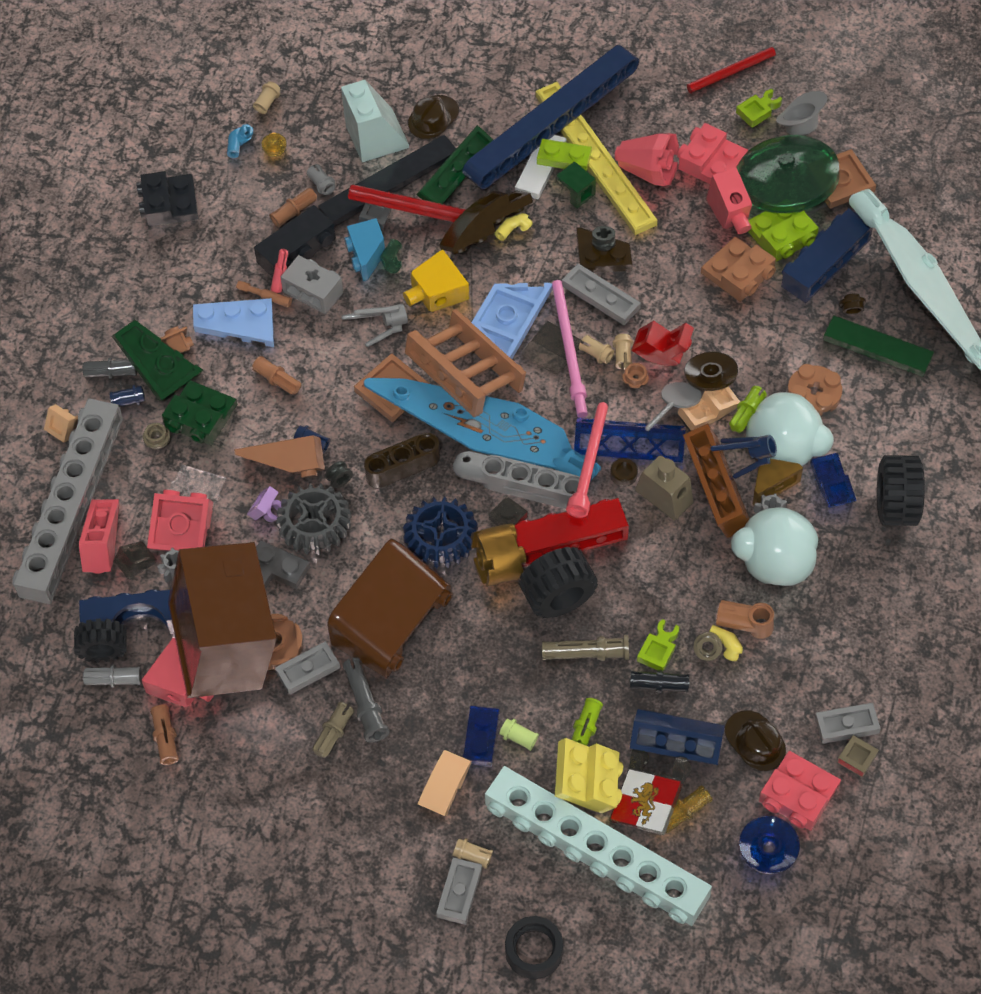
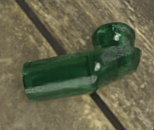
M396 239L390 240L380 256L385 270L389 273H397L402 267V261H398L396 257L402 244Z

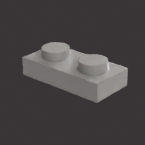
M325 641L275 667V671L285 689L291 695L340 669V664Z
M873 703L816 712L815 721L822 744L851 739L853 735L858 738L880 733L881 728Z
M453 857L436 912L437 918L464 925L467 924L482 873V864Z

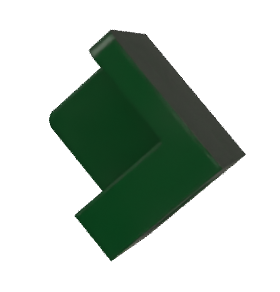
M575 161L557 174V180L570 190V203L577 209L596 194V178Z

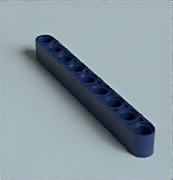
M616 45L471 157L463 167V175L479 188H488L539 148L542 139L549 140L630 77L638 68L639 59L621 45Z

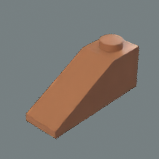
M314 435L234 449L237 456L295 474H301V478L317 476V471L325 470L321 439Z

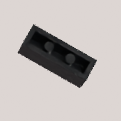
M313 205L254 246L256 262L273 278L280 249L288 250L287 268L298 255L305 259H310L316 252L323 247H328L336 239L334 223Z

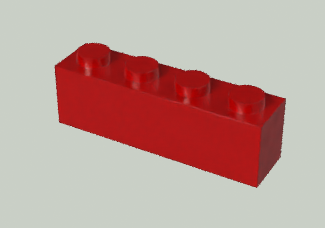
M619 498L612 500L603 499L596 504L590 505L588 515L583 518L571 516L566 511L559 514L550 513L543 518L532 521L523 520L514 525L517 533V546H522L526 555V563L521 564L522 567L529 566L537 558L556 549L575 547L583 552L628 540L629 530Z

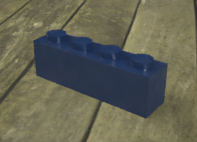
M850 208L842 215L838 214L826 231H820L814 242L810 246H805L800 251L798 258L793 263L790 261L785 265L782 270L781 287L804 303H807L871 240L873 228L867 226L860 216Z

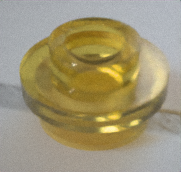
M279 133L266 135L261 143L263 151L271 157L282 155L287 147L286 138Z

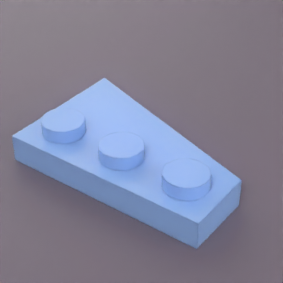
M272 298L193 304L194 331L223 338L227 336L238 337L243 342L252 343L253 340L263 342L265 346L274 347Z

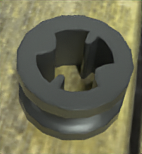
M600 226L592 231V245L597 250L606 251L615 246V230L613 228Z
M344 461L334 463L325 473V478L331 481V485L334 488L344 486L353 476V472L347 468V464Z

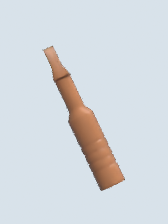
M239 280L236 285L237 289L246 293H254L262 299L272 298L273 303L287 308L291 306L292 298L268 289H259Z

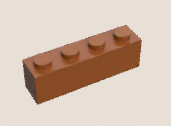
M707 423L684 434L683 437L717 525L728 539L739 529L744 528L750 518L723 451L710 450L711 446L720 445V442Z

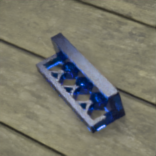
M577 418L574 450L582 455L586 454L587 448H580L581 433L591 434L594 419ZM605 420L602 435L607 436L600 440L599 447L602 445L606 450L598 449L597 456L655 460L658 456H663L666 459H671L673 462L683 463L685 444L683 435L685 434L686 426L655 424L650 431H646L645 427L649 423ZM612 436H620L626 445L619 451H613L605 442ZM626 437L634 438L629 442V440ZM639 438H647L654 447L646 453H639L632 444ZM653 439H662V440H661L660 442L656 443ZM667 440L679 441L678 456L666 455L660 446ZM630 448L633 452H626L625 450ZM656 449H657L658 452L660 453V454H651V453L654 452Z

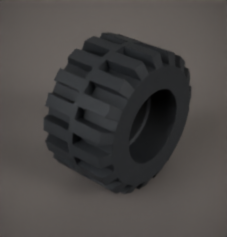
M884 455L879 463L877 475L878 517L882 525L917 526L923 515L925 499V478L921 459L919 456Z
M564 547L546 553L533 561L521 574L519 585L537 617L554 618L567 614L584 604L594 594V590L598 586V580L581 550L575 547Z

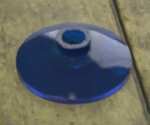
M762 816L753 819L744 827L739 839V850L744 861L752 869L764 874H777L786 871L795 863L800 851V841L795 829L785 820L774 816ZM770 845L774 851L771 853L765 852L763 847Z

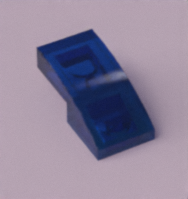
M838 453L811 459L812 471L829 508L856 502L849 476L844 473Z

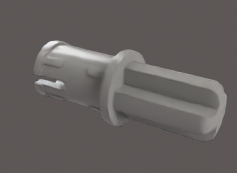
M111 665V668H85L83 682L85 685H111L112 688H115L116 685H141L142 669L141 667L116 668L115 665Z

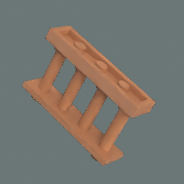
M457 309L452 311L449 328L428 339L424 338L417 330L407 334L405 354L474 418L483 413L485 397L501 387L509 384L518 393L523 391L526 376L523 368L516 364ZM454 336L464 343V345L445 355L435 348V346ZM471 352H474L482 359L463 371L452 364ZM489 368L499 375V377L481 387L476 386L470 380V378Z

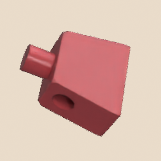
M734 167L712 175L706 200L722 228L734 227L739 235L748 232L752 228L748 221L752 202L737 168Z
M172 638L143 677L142 683L147 694L183 707H188L196 697L187 698L176 640ZM214 695L202 696L200 698L209 702Z

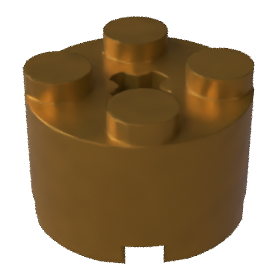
M513 523L479 530L471 534V549L477 548V557L473 558L481 582L486 584V587L520 579L523 573L521 564L526 563V555L523 547L517 546V533Z

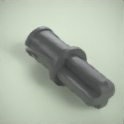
M108 358V361L84 362L82 366L84 377L109 376V379H113V376L137 375V370L128 359L112 360V358Z

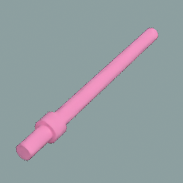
M556 280L552 282V288L571 381L569 388L570 396L575 402L577 417L584 418L588 415L585 402L587 397L586 388L581 382L562 281Z

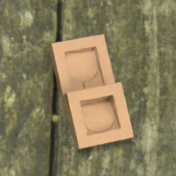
M729 386L720 390L704 391L698 404L689 408H679L678 414L692 431L707 423L710 425L737 408L740 400Z
M444 750L428 779L418 805L447 816L457 790L461 789L472 761Z

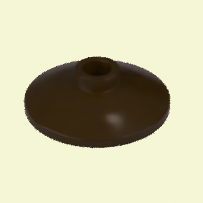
M704 352L692 357L686 363L684 375L687 382L697 389L706 391L720 390L728 387L736 380L738 365L727 354Z

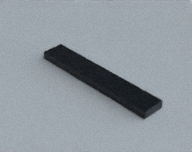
M442 135L355 185L394 193L442 166L456 150V147L445 135ZM349 188L318 205V209L334 223V227L361 212L365 205L364 202L348 198Z

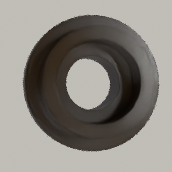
M857 293L847 294L844 296V299L839 301L840 308L847 315L863 312L866 305V299L860 297Z

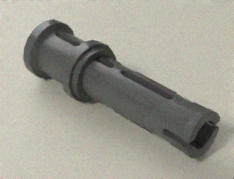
M352 658L354 669L350 659L343 663V668L358 705L356 716L363 724L365 730L364 739L369 743L381 741L390 733L388 726L384 725L381 717L382 708L378 703L374 702L360 658Z

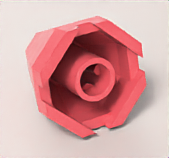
M659 133L622 141L620 146L616 147L615 160L618 161L620 168L653 185H671L678 166V162L673 161L674 155H677L679 151L677 136L673 133Z

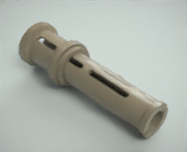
M624 635L623 638L599 636L597 640L542 641L543 660L597 658L601 662L605 661L606 658H624L625 661H629L628 635Z

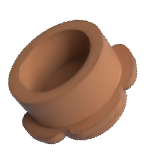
M632 363L625 369L622 379L625 384H629V387L637 389L641 385L648 383L649 376L642 364Z

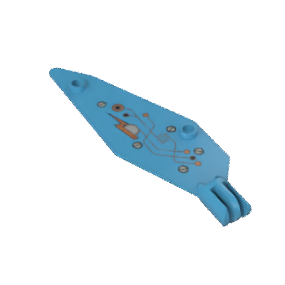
M367 378L364 380V386L370 391L473 451L553 468L557 471L580 477L585 456L571 448L564 429L519 403L486 396L483 413L474 418L441 386L400 378ZM596 462L590 482L601 470L600 465Z

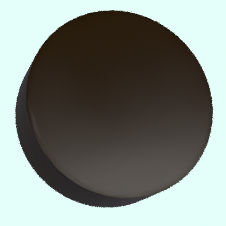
M627 458L614 461L610 469L611 480L616 485L622 487L632 485L638 477L636 463Z

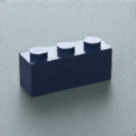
M638 709L634 719L630 749L718 765L725 725Z

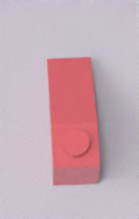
M119 499L91 500L79 540L82 572H92L95 574L111 572L115 557Z

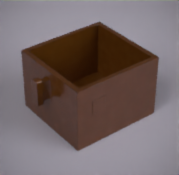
M255 542L179 549L168 606L187 698L261 690L277 638Z

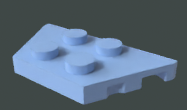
M507 283L494 284L471 323L513 359L552 292V284L544 283L543 287H528V283H517L515 285Z

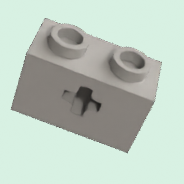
M299 255L281 275L284 293L324 314L328 313L344 293L342 277L335 271H328L319 266L315 261L305 259Z

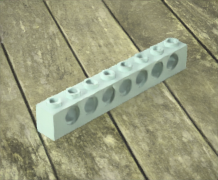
M506 766L502 768L485 793V804L492 814L497 817L504 816L513 821L512 823L516 828L523 832H532L546 846H556L564 851L565 856L570 860L585 863L590 866V870L597 876L602 878L607 876L615 881L621 890L627 893H636L642 897V900L652 908L660 907L668 912V915L674 921L680 924L687 923L693 926L710 898L712 890L710 884L563 799L555 797L551 792ZM516 799H522L526 803L522 806H514L511 802ZM540 814H548L551 816V819L540 821L536 817ZM574 829L577 833L574 836H566L562 831ZM596 843L601 845L603 849L595 852L591 851L588 846ZM621 858L627 860L629 864L620 867L614 861ZM651 874L655 880L645 882L641 880L640 876ZM670 889H676L680 891L682 895L677 898L670 897L666 892Z

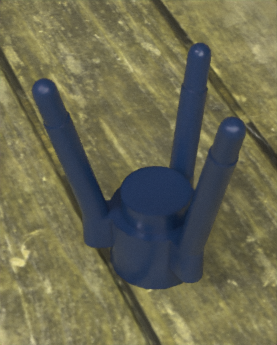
M771 435L722 438L720 440L721 445L710 447L711 451L748 448L750 456L758 459V461L734 473V479L762 465L770 464V457L776 456L777 453L776 442Z

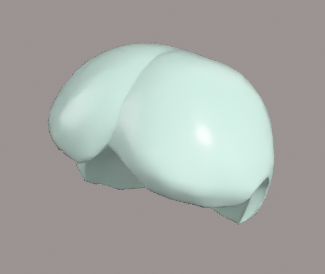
M789 392L775 393L762 400L755 413L749 419L746 428V437L773 436L777 446L776 456L770 457V459L799 463L801 466L807 464L812 457H820L828 453L834 442L833 434L830 429L823 425L821 416L814 406L801 395Z
M768 508L756 513L748 520L744 528L734 533L731 540V548L735 556L743 560L749 573L764 584L781 586L799 584L812 573L816 565L817 532L804 516L788 508Z

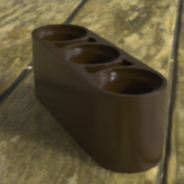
M422 433L369 455L364 461L367 483L373 488H383L434 467L440 460L438 438L432 433Z

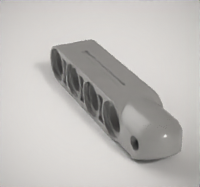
M471 451L458 454L453 464V471L458 477L481 483L489 490L564 509L567 507L568 499L573 495L568 492H576L580 478L577 475L497 455L487 456ZM469 457L470 461L463 462V459ZM495 471V472H498V473H496V474H490L489 472ZM523 478L524 480L517 481L515 479ZM546 484L550 485V487H542V485Z

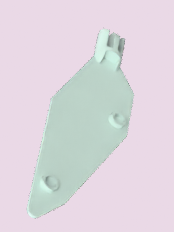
M865 189L851 195L849 199L850 206L867 226L877 230L906 284L963 349L968 361L975 364L981 371V339L942 270L937 265L936 258L927 253L905 227L889 218L886 206L881 203L870 189Z

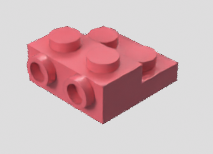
M704 123L701 128L695 127L690 136L691 142L680 147L677 154L679 158L678 169L710 184L712 175L734 167L738 170L748 156V149L726 140V132Z
M163 490V494L154 493L147 549L169 552L171 548L179 551V549L205 547L207 529H210L213 502L207 499L206 494L191 493L190 497L180 496V492L174 490Z
M788 751L778 769L774 770L762 789L759 802L768 811L780 813L789 818V821L796 827H805L812 831L839 787L841 779L797 754Z

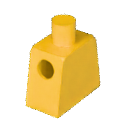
M444 250L439 251L411 272L412 288L403 292V297L409 306L422 301L431 312L470 299L469 283Z

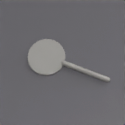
M675 382L665 386L661 391V396L667 405L645 427V430L650 431L672 407L689 408L698 404L702 398L701 391L685 382Z

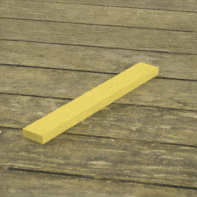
M558 82L536 90V98L542 103L562 87ZM580 115L564 127L561 133L567 138L568 143L592 147L588 171L596 178V182L634 235L657 226V218L583 116Z

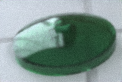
M800 135L779 136L757 144L742 157L737 167L752 205L773 213L799 212L820 204L834 192L840 178L839 161L835 152L820 140Z

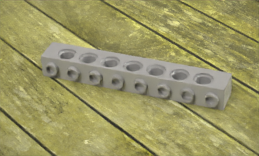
M88 398L85 407L80 409L76 430H72L70 434L67 452L61 456L58 475L52 478L51 492L48 499H44L42 503L41 517L39 522H35L32 528L31 542L29 546L24 548L22 554L23 562L20 569L16 570L13 576L12 583L19 598L51 605L122 424L123 417L118 404ZM53 544L48 548H44L46 545ZM43 568L41 571L35 572V570Z

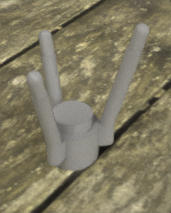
M403 304L354 310V313L342 315L341 317L343 320L383 316L385 326H391L392 328L366 342V347H370L394 333L403 331L402 325L408 323L407 313Z

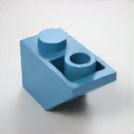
M377 218L347 226L348 237L344 238L348 253L353 252L354 257H351L355 273L360 272L363 281L370 278L385 255L384 237Z

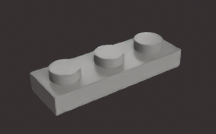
M577 264L562 279L564 288L624 326L640 310L641 302L580 264Z

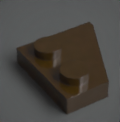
M581 227L576 228L580 265L593 273L632 271L630 243L615 239V246L612 249L606 251L597 250L592 245V231Z

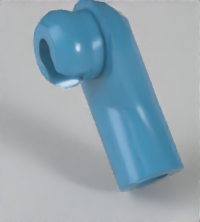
M243 124L229 134L228 157H239L240 146L252 138L254 130L249 124Z

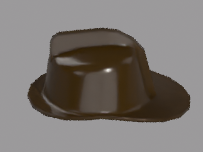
M434 95L420 99L415 104L413 112L408 119L410 132L420 139L438 137L457 118L459 106L453 98L446 95Z
M742 710L734 713L727 720L725 737L748 766L758 771H770L781 764L786 755V745L778 729L763 715L752 710Z

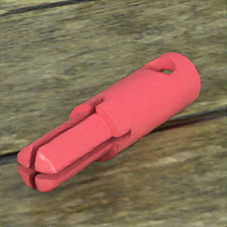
M286 249L279 250L278 260L275 264L271 291L276 293L282 292L281 275L287 269L288 250Z

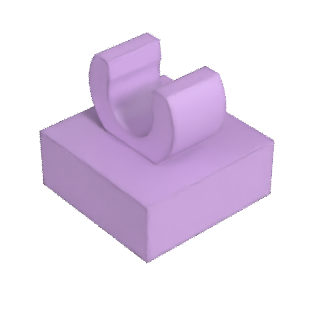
M271 486L259 493L247 515L255 521L263 516L266 521L274 522L278 517L272 514L271 507L276 510L281 508V501L274 500L279 492Z

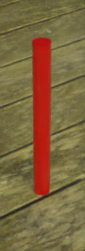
M773 47L767 48L687 84V90L689 93L698 91L776 56V51Z

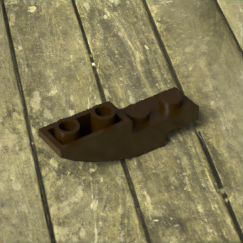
M518 190L509 194L492 191L469 206L451 225L439 244L440 250L458 254L464 252L467 249L466 247L473 243L484 242L487 240V236L495 233L493 224L502 222L505 219L504 217L509 214L522 212L525 206L533 203L531 193Z

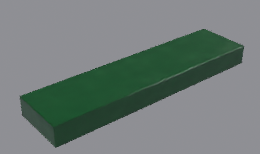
M477 125L416 195L422 200L443 204L466 177L462 172L465 163L494 139Z
M833 315L823 337V341L924 377L934 354V351Z

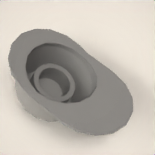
M821 91L804 93L797 97L777 117V123L785 127V130L792 136L794 141H800L817 129L818 113L825 106L827 95Z

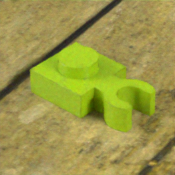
M768 89L764 92L761 99L755 94L736 106V114L753 128L769 118L772 110H776L781 106L782 98L778 97L772 100L774 90Z
M664 619L658 623L657 636L649 633L637 656V662L655 670H665L675 651L676 644L671 642L675 641L679 635L678 625L674 627L672 632H665L663 630L666 622Z

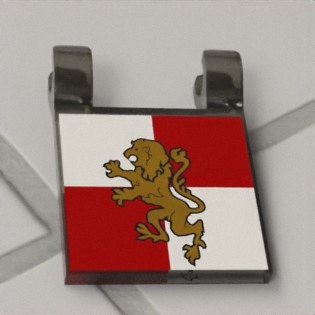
M633 749L629 768L620 789L622 791V798L617 807L612 810L609 821L665 835L684 781L691 773L692 765L688 763L687 758L677 757L674 762L672 776L643 770L649 761V755L645 751Z

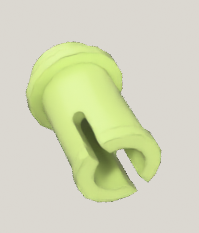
M507 718L499 734L504 736V740L510 739L531 751L539 734L517 724V720L513 719L511 721Z

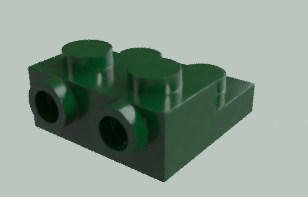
M189 380L180 396L174 395L163 412L162 419L164 426L170 432L175 434L181 433L190 437L194 442L206 443L212 446L238 403L234 397Z

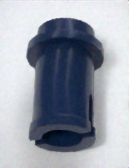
M134 384L132 385L133 388L110 392L111 403L118 404L119 407L135 403L141 405V402L145 401L142 386Z
M300 425L295 432L294 439L312 435L320 437L324 454L329 447L331 439L310 430L308 425L305 427Z

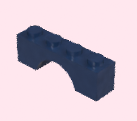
M152 589L144 593H120L111 597L93 596L86 600H79L80 623L86 624V620L90 619L95 622L96 619L101 618V621L111 619V623L118 621L120 625L137 617H152L161 621L170 633H174L168 606L170 590L158 591Z

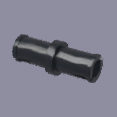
M657 670V673L631 671L630 689L656 690V693H663V690L689 693L690 674L664 673V670Z

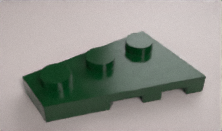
M133 320L111 336L159 402L203 371L202 368L189 362L184 358L183 354L170 348L161 341V338L136 320Z

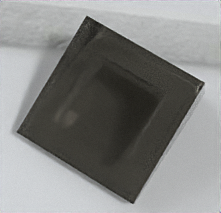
M140 541L120 546L114 561L124 575L130 579L154 565L157 559L147 549L144 542Z

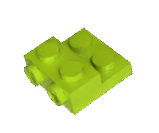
M788 199L748 220L752 227L748 233L763 250L776 258V262L783 258H789L794 252L805 246H810L818 235L819 227L805 211L798 212Z

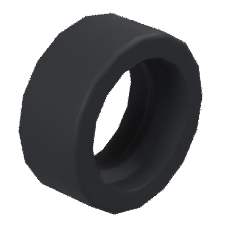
M539 916L524 917L515 922L507 932L505 939L506 960L511 969L521 977L532 980L545 978L554 973L561 964L564 951L562 934L557 926L547 918ZM532 931L547 935L552 942L553 948L550 957L540 964H529L522 961L516 952L517 940L521 935Z

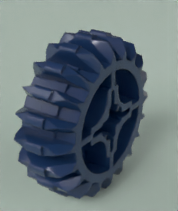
M433 496L431 503L428 504L422 500L421 508L414 506L412 514H407L406 523L403 526V539L407 548L419 559H423L426 565L433 562L434 567L437 569L441 563H444L449 568L450 562L454 561L459 565L461 562L460 557L468 559L469 551H474V549H471V534L477 531L478 523L474 520L472 511L467 510L466 504L458 506L456 498L449 503L445 496L442 501H437ZM443 526V532L440 533V538L438 539V532H441Z

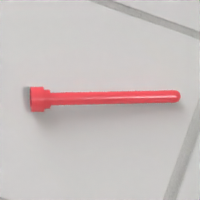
M601 402L597 406L577 490L568 499L566 511L574 517L583 518L589 512L590 501L587 493L608 411V405L605 402Z

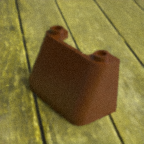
M390 539L332 611L327 624L331 645L352 658H360L362 664L388 678L392 671L396 672L401 667L404 661L402 646L433 607L437 610L449 604L453 596L451 585L403 544L395 539Z

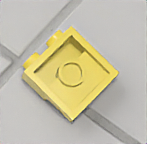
M567 738L558 741L555 797L601 814L616 808L622 798V791L618 789V778L623 772V763L619 761V752L597 743L588 747Z

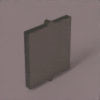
M547 321L524 348L521 355L536 363L538 368L542 367L556 376L567 365L561 329ZM572 335L577 353L579 344H584V341Z

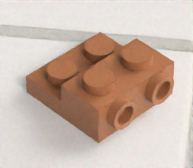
M735 236L701 267V274L741 302L745 297L752 296L764 280H769L776 271V258L758 245L751 248Z

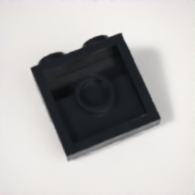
M166 171L140 175L141 182H136L138 197H143L144 202H139L141 218L146 217L148 227L199 220L192 174L167 177Z

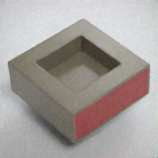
M853 735L838 757L837 763L864 777L878 755L879 750Z

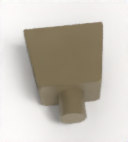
M658 456L641 473L635 491L674 521L693 504L691 480L686 473L675 466L671 459Z

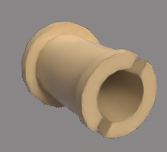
M271 81L263 84L262 92L253 103V108L261 114H266L274 99L279 98L280 87Z
M618 334L612 342V346L615 348V367L621 369V363H623V370L632 364L631 347L634 342L628 334Z
M589 335L582 338V341L589 344L590 347L580 343L579 350L596 358L599 364H608L612 360L614 350L611 348V345H604Z
M467 838L465 840L458 839L453 856L458 859L482 864V867L487 869L493 850L469 843Z

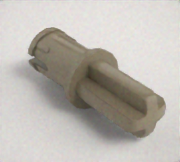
M338 702L328 722L323 723V730L312 747L313 752L317 756L326 758L337 739L343 737V729L354 714V709L351 706L344 711L348 704Z

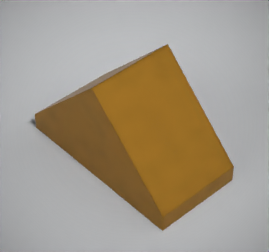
M770 459V464L760 466L752 504L760 503L761 495L769 496L774 495V493L779 495L801 481L803 467L799 463Z

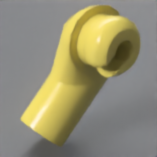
M520 213L505 219L494 234L499 240L504 241L518 226L522 231H526L532 226L533 222L528 218L529 215Z
M712 625L709 632L718 635L722 644L726 647L723 654L724 657L731 661H737L739 654H742L743 651L737 636L732 632Z

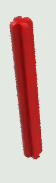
M354 184L350 185L348 192L350 200L455 222L466 210Z

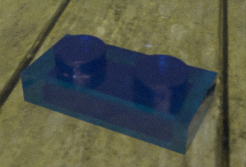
M470 706L463 758L472 761L471 765L492 767L500 714L499 709Z

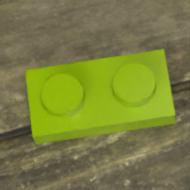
M542 139L537 155V165L565 169L575 161L587 171L592 147Z

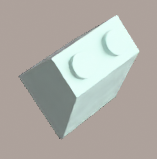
M366 80L341 87L346 128L362 162L409 148L408 141L393 109Z

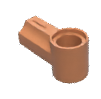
M721 600L716 626L747 631L755 638L764 639L769 637L774 630V611L766 603H757L751 606ZM757 619H765L766 622H764V623H759V622H756L755 620H757Z

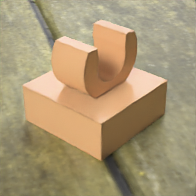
M55 404L48 408L44 430L63 443L69 441L72 430L76 429L78 425V416H73L69 413L68 409H62Z

